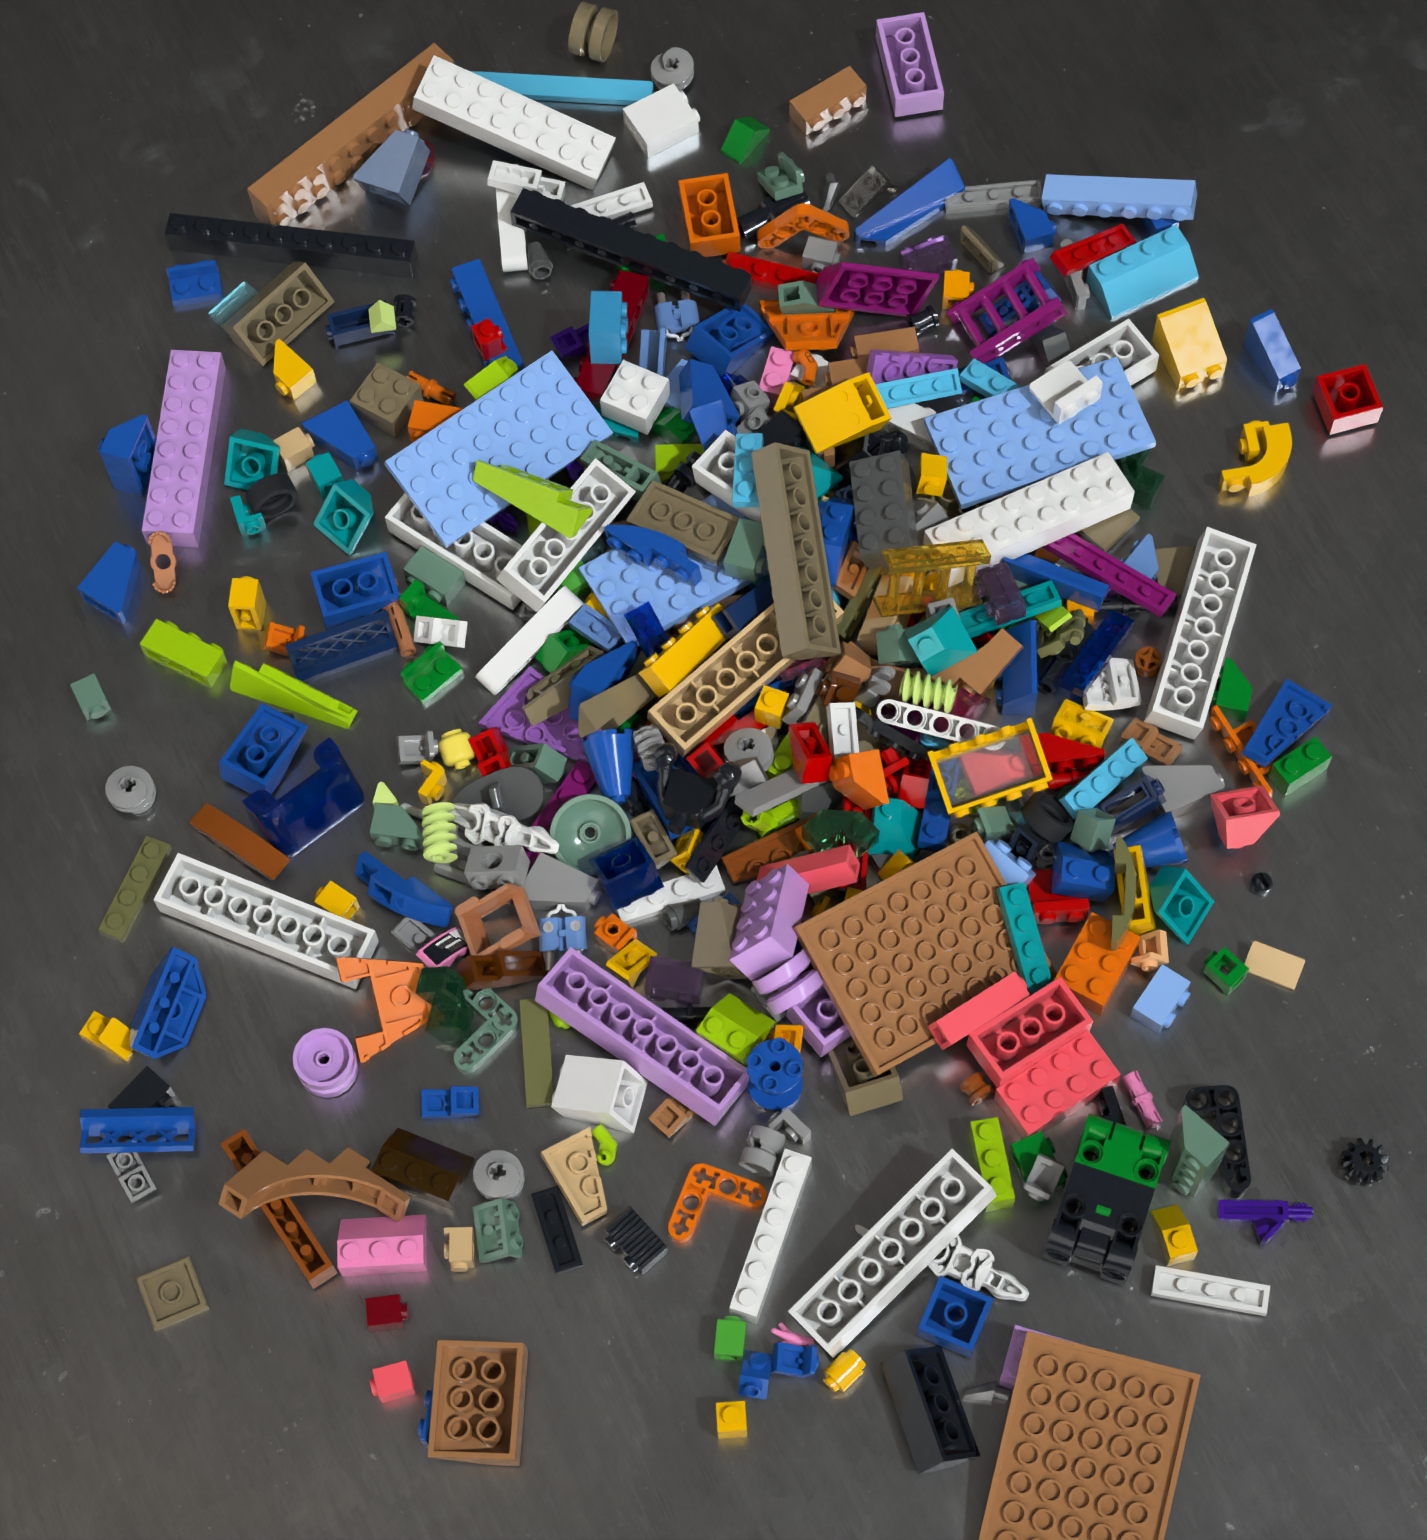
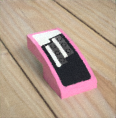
M457 926L430 941L416 955L436 973L450 967L456 958L470 953L462 929Z

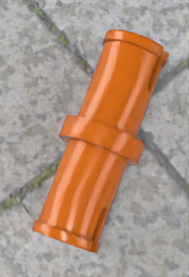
M412 370L408 373L410 377L406 376L407 378L421 385L425 398H433L447 406H452L450 401H455L456 392L439 385L438 381L434 379L429 380Z

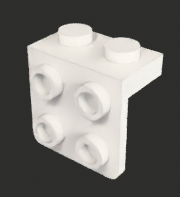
M1065 361L1030 384L1029 390L1059 425L1065 420L1074 417L1087 406L1097 402L1101 397L1103 382L1097 375L1087 380L1071 361Z

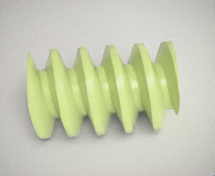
M907 668L900 685L899 697L902 694L904 703H907L912 697L913 705L916 706L923 699L924 708H929L933 702L935 711H939L942 705H944L945 713L949 714L954 705L958 684L955 688H952L951 679H948L945 685H942L941 677L939 676L932 683L930 674H927L924 680H921L920 671H917L913 677H910V669Z
M434 803L422 809V827L424 828L422 831L424 838L422 843L424 847L423 856L428 861L450 863L458 858L456 854L450 853L457 850V845L450 843L457 839L456 834L449 833L457 829L455 824L448 823L456 819L455 814L448 813L456 809L452 803Z

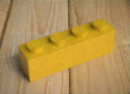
M719 603L711 608L706 605L695 614L697 619L693 623L688 621L678 630L680 635L676 639L671 637L661 645L663 651L660 654L654 653L643 662L646 667L639 674L659 698L672 691L726 640L711 618L723 610Z

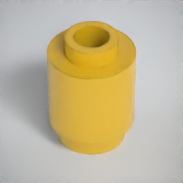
M849 1349L846 1353L842 1352L823 1371L826 1376L823 1381L832 1391L840 1390L844 1393L863 1373L862 1369L866 1364L857 1353Z

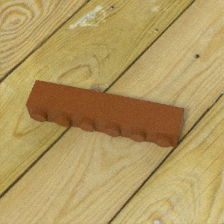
M245 1128L220 1143L237 1172L260 1154ZM289 1197L260 1206L313 1289L337 1274L333 1264Z

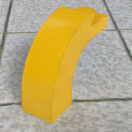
M1289 423L1263 426L1260 443L1264 457L1258 463L1251 466L1222 470L1219 479L1220 491L1237 492L1246 488L1248 497L1263 493L1274 486L1286 469L1292 449Z

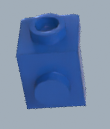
M782 1342L774 1343L772 1373L805 1378L815 1374L819 1365L817 1345L811 1344L803 1347Z
M745 1350L738 1389L740 1396L758 1399L767 1398L773 1354Z

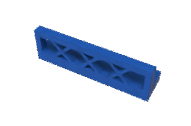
M194 1107L81 1109L80 1123L82 1134L80 1153L194 1151L196 1135ZM178 1134H188V1141L176 1142L172 1138ZM149 1135H158L160 1137L155 1142L144 1140ZM89 1136H101L103 1138L99 1143H88ZM121 1136H130L132 1138L126 1143L116 1141Z

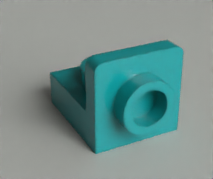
M240 495L230 498L242 536L257 534L261 530L266 529L262 513L252 515L248 503L243 504Z

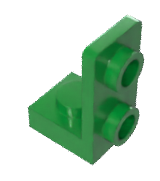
M417 579L399 597L403 612L415 621L416 616L458 620V617L427 597L424 584Z

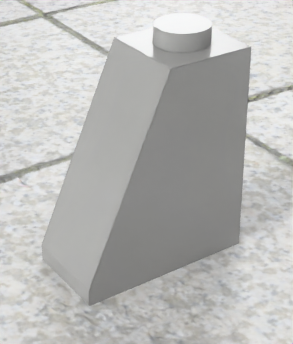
M1212 765L1144 766L1139 774V779L1144 777L1143 775L1145 774L1154 779L1158 778L1165 789V792L1162 794L1166 802L1155 808L1159 816L1171 811L1173 818H1177L1211 803L1210 794L1223 792L1225 787L1223 777L1219 772H1215Z
M540 852L524 883L532 910L552 911L557 908L558 904H565L567 909H572L575 912H587L591 904L595 905L601 895L598 879Z

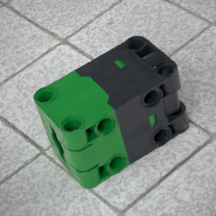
M1089 1113L1057 1217L1054 1219L1042 1258L1066 1267L1067 1264L1072 1262L1099 1271L1101 1279L1125 1286L1137 1254V1245L1162 1166L1168 1155L1171 1140L1150 1133H1146V1136H1144V1131L1117 1122L1114 1126V1121Z

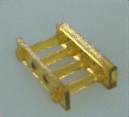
M982 539L881 550L880 560L887 574L890 575L887 594L873 597V602L881 617L926 612L927 604L952 597L957 608L982 605V600L973 585L976 566L990 564L991 554ZM965 567L962 586L948 588L951 569ZM940 570L937 589L923 591L926 571ZM915 572L912 592L898 593L900 575Z

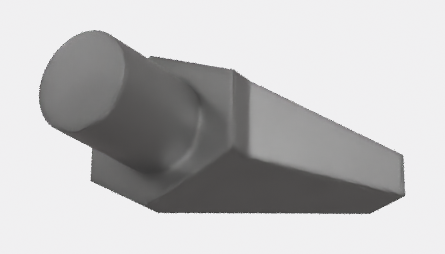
M833 173L825 175L826 185L822 187L821 210L825 212L831 209L841 187L838 181L835 182Z
M995 1380L966 1389L963 1400L992 1401L993 1397L1007 1401L1010 1390L996 1386L997 1381Z

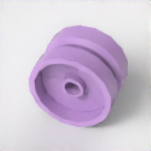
M802 948L794 952L793 958L752 981L759 994H768L776 990L766 1001V1005L773 1015L780 1014L802 1002L824 983L817 970L810 969L800 974L808 967L811 961Z
M330 1028L314 1029L303 1035L295 1045L292 1056L294 1069L304 1088L314 1096L323 1098L339 1096L349 1090L356 1081L359 1070L356 1054L347 1037L339 1031Z

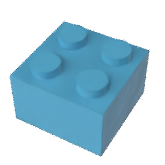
M591 291L589 318L591 364H621L622 354H627V302H622V292Z

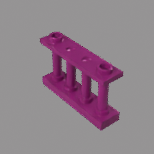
M1034 257L1020 262L1015 269L966 300L955 303L947 311L954 324L960 321L963 323L976 345L969 352L973 358L983 364L996 359L1068 314L1058 297L1049 299L1034 274L1038 270L1041 271ZM1025 280H1027L1041 304L1038 309L1031 313L1026 311L1013 289ZM1003 294L1006 295L1019 317L1018 321L1009 327L1005 326L992 304V301ZM982 307L997 331L996 335L988 340L983 339L970 317L971 314Z

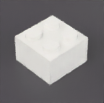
M623 360L600 399L602 416L648 435L670 396L669 379Z

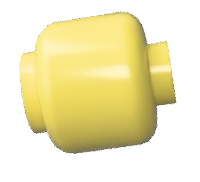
M455 729L442 734V739L438 742V750L444 765L448 767L454 766L455 770L470 766V760L476 756L468 740L471 738L470 734L462 732L461 729Z

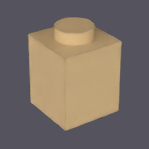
M299 426L273 440L280 446L279 460L287 472L292 471L314 457L312 448L315 447V444L308 433L303 434Z

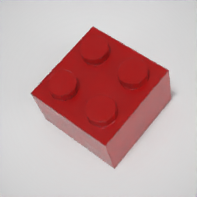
M1366 364L1316 377L1312 393L1329 435L1379 421L1383 405Z

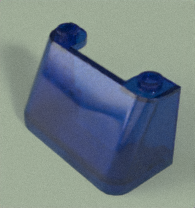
M330 737L320 743L313 753L314 761L320 769L278 800L268 791L258 790L242 801L255 830L266 842L288 858L295 856L360 808L364 802V793L338 746Z

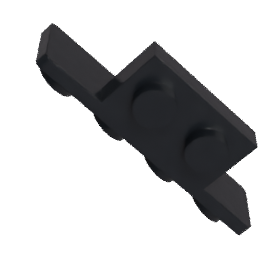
M736 795L728 799L724 812L712 821L704 833L701 842L685 864V869L701 883L707 880L743 825L740 818L743 814V809L735 804Z

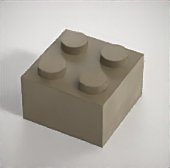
M377 362L350 399V404L359 419L396 438L410 419L414 401H423L424 399L419 383Z

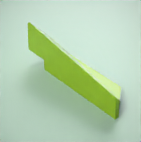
M477 460L473 475L474 482L568 538L576 535L592 513L593 508L570 501L573 489L509 465L500 464L497 467L482 460Z
M236 660L233 664L230 689L233 692L345 729L351 726L358 712L355 708L272 665L263 663L258 671Z

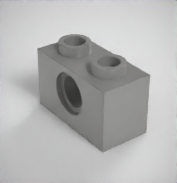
M522 845L471 847L464 874L472 889H497L506 883L524 887L530 860Z

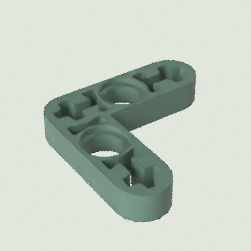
M459 974L454 981L456 993L486 1021L454 1053L453 1059L457 1070L461 1073L469 1074L477 1070L516 1031L519 1022L515 1011L490 988L482 989L481 991L480 989H474L477 992L475 997L470 990H462V981ZM484 997H490L494 1000V1005L488 1010H483L478 1005L479 1001ZM498 1009H499L500 1014H501L504 1018L507 1019V1018L511 1017V1018H510V1021H511V1025H510V1026H508L507 1024H504V1025L500 1026V1025H501V1020H500V1018L496 1015V1012L498 1011ZM484 1034H490L494 1038V1042L489 1047H482L478 1043L479 1038ZM474 1045L481 1055L479 1056L475 1052L471 1056L472 1063L470 1065L468 1063L461 1065V1056L469 1057L474 1052L471 1047Z

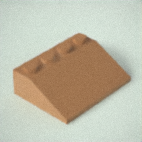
M437 1340L428 1458L485 1465L520 1466L528 1349L524 1343Z

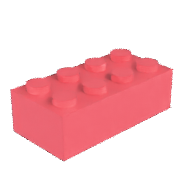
M1059 977L970 1033L966 1046L996 1088H998L1087 1030L1090 1032L1093 1020L1063 979Z
M1087 1030L998 1087L994 1100L1022 1139L1040 1131L1042 1133L1046 1132L1100 1096L1102 1088L1118 1085L1121 1074L1089 1030Z

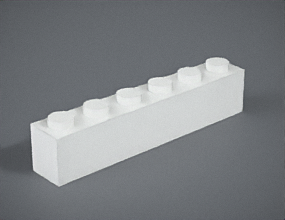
M788 1149L784 1150L729 1307L730 1316H737L742 1320L757 1325L812 1167V1157Z

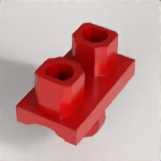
M890 747L880 752V758L883 765L887 793L893 795L898 792L897 783L901 782L902 778L899 774L895 776L891 774L910 763L907 757L900 758L896 750Z

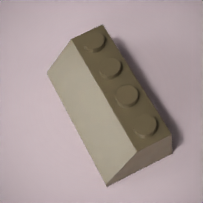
M293 261L221 326L240 349L259 365L264 366L275 355L276 340L280 339L287 345L335 301L306 262Z

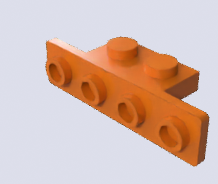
M1217 705L1211 708V717L1209 718L1213 729L1216 732H1221L1225 738L1223 742L1229 753L1234 752L1239 760L1237 764L1240 771L1244 775L1248 774L1252 780L1251 786L1263 785L1272 799L1273 791L1263 775L1270 772L1272 764L1279 760L1278 757L1269 765L1263 767L1242 755L1241 753L1257 728L1256 723L1252 719L1232 729Z

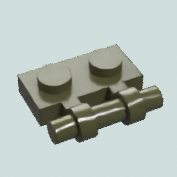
M1081 609L1075 610L1071 614L1072 617L1053 632L1043 630L1040 625L1036 649L1041 658L1060 653L1068 641L1073 645L1080 644L1084 638V627L1086 624V617Z

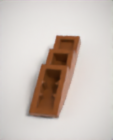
M205 803L189 822L195 830L211 838L216 845L233 854L238 861L272 881L290 862L287 856L208 803Z

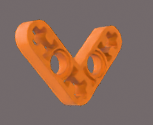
M797 204L757 230V245L762 249L777 247L803 229L829 241L843 242L850 236L849 225L847 221L810 204Z
M699 1163L694 1165L688 1173L668 1224L670 1238L677 1243H685L691 1239L709 1195L747 1210L757 1211L766 1204L767 1193L765 1188L759 1183L707 1164ZM704 1171L706 1172V1178L713 1181L714 1175L719 1176L715 1182V1189H711L712 1182L703 1180L701 1184L697 1183V1177L694 1175H700ZM725 1180H731L736 1185V1189L731 1194H724L719 1188L720 1184ZM744 1185V1192L748 1194L758 1191L761 1200L756 1199L754 1203H751L749 1196L741 1194V1199H738L740 1186ZM689 1196L696 1197L699 1200V1206L694 1210L686 1209L683 1206L685 1198ZM679 1212L687 1216L685 1228L688 1232H682L681 1235H677L676 1229L673 1228L674 1226H680L683 1216L678 1215Z

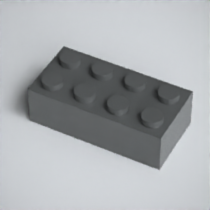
M898 450L849 462L860 559L868 569L919 559L909 463L901 451Z

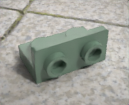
M784 152L778 153L779 166H770L764 171L757 173L758 182L775 201L803 193L804 173L801 168L794 164L792 158L789 159Z
M499 1198L472 1206L479 1262L488 1263L508 1256L514 1258L523 1257V1238L520 1234L518 1222L520 1213L516 1203Z

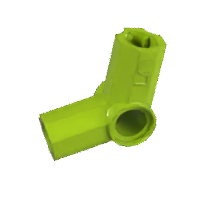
M792 798L754 817L743 810L740 818L744 825L757 831L760 837L764 838L799 819V801Z

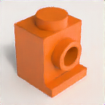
M613 913L608 917H600L594 925L596 930L594 932L595 940L613 955H616L635 938L638 940L637 931L633 927H629ZM613 927L618 931L615 934L609 933Z

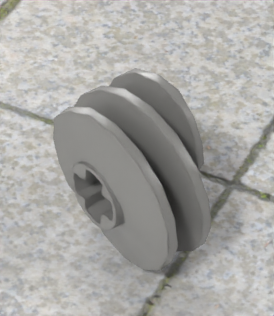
M673 47L656 56L650 68L653 84L659 89H663L673 83L678 90L687 87L694 77V62L689 52L682 48Z
M739 729L733 732L724 744V754L727 762L757 757L765 772L773 763L774 750L772 742L767 734L759 729Z
M121 767L108 777L105 785L106 796L115 809L121 812L135 815L144 813L151 808L156 798L155 783L150 774L141 767Z
M492 1150L483 1154L476 1162L473 1169V1180L477 1190L489 1200L499 1198L507 1200L517 1196L523 1189L525 1174L521 1162L512 1153L504 1150ZM500 1171L503 1172L504 1176H500L498 1180H495L494 1175H498Z

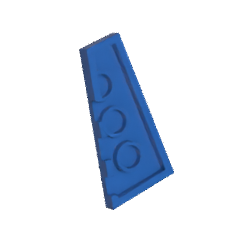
M1286 678L1241 754L1266 767L1324 717L1333 705Z

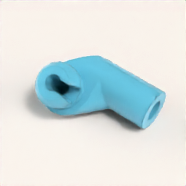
M926 733L920 735L921 743L927 748L934 750L936 748L945 749L951 745L950 742L942 737Z

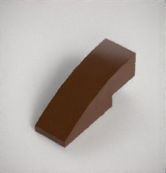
M496 951L493 955H469L457 964L464 990L511 986L543 979L548 974L543 953L539 951Z

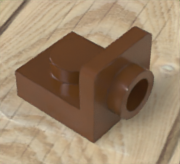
M830 670L827 678L821 680L818 689L822 705L828 706L830 700L840 703L854 702L861 685V680L858 677Z

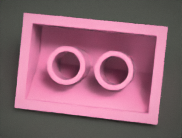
M426 1214L407 1215L399 1222L390 1217L341 1219L337 1238V1268L342 1276L427 1271Z

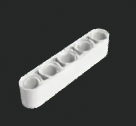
M496 188L503 272L528 270L525 230L512 225L510 214L518 195Z
M566 586L562 587L479 671L475 678L494 696L497 695L536 656L549 635L559 632L584 603Z
M883 699L876 707L877 717L884 723L961 743L974 739V737L981 734L986 735L991 730H1000L999 727L992 724L894 699ZM887 703L893 704L896 708L895 715L889 719L881 715V708ZM912 710H918L922 715V720L917 725H911L907 721V715ZM938 717H944L948 721L947 729L942 732L936 731L933 727V722ZM968 723L973 726L974 733L970 738H962L960 736L959 729L963 724ZM1005 742L985 749L998 750L1004 746Z

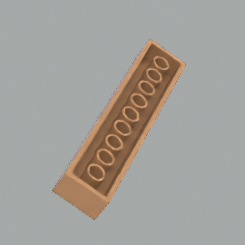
M435 43L425 49L249 186L247 190L254 215L264 224L287 226L297 215L304 213L311 204L318 199H322L329 190L341 184L353 171L358 170L395 130L404 132L405 129L415 126L425 116L413 110L412 106L416 91L433 56L435 55L454 64V60Z

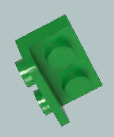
M439 641L435 645L428 646L417 660L407 663L403 667L400 676L402 684L424 705L460 676L463 670L445 651L444 645Z

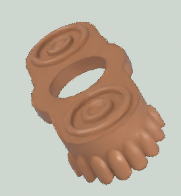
M156 531L149 536L150 540H148L152 551L150 564L154 570L155 578L152 585L155 586L154 589L157 592L164 594L171 592L175 588L177 560L173 553L172 539L169 534L163 531ZM160 554L167 555L171 560V564L167 569L159 568L156 563V559Z

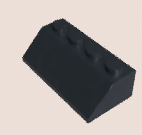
M941 1346L903 1350L880 1363L919 1474L937 1472L980 1457Z

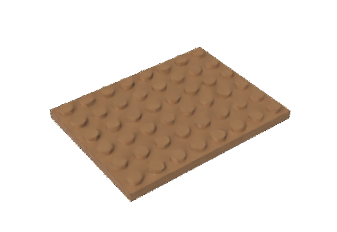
M977 831L793 928L800 945L810 958V963L814 970H817L822 978L825 990L874 1077L936 1044L937 1041L927 1026L1011 973L1016 972L1020 976L996 889L1007 886ZM1045 953L1051 978L1053 979L1057 976V972Z
M1027 1331L978 1540H1164L1201 1375Z

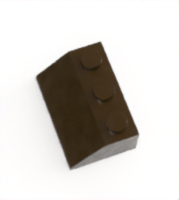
M397 1128L382 1145L371 1171L400 1190L452 1210L475 1159Z

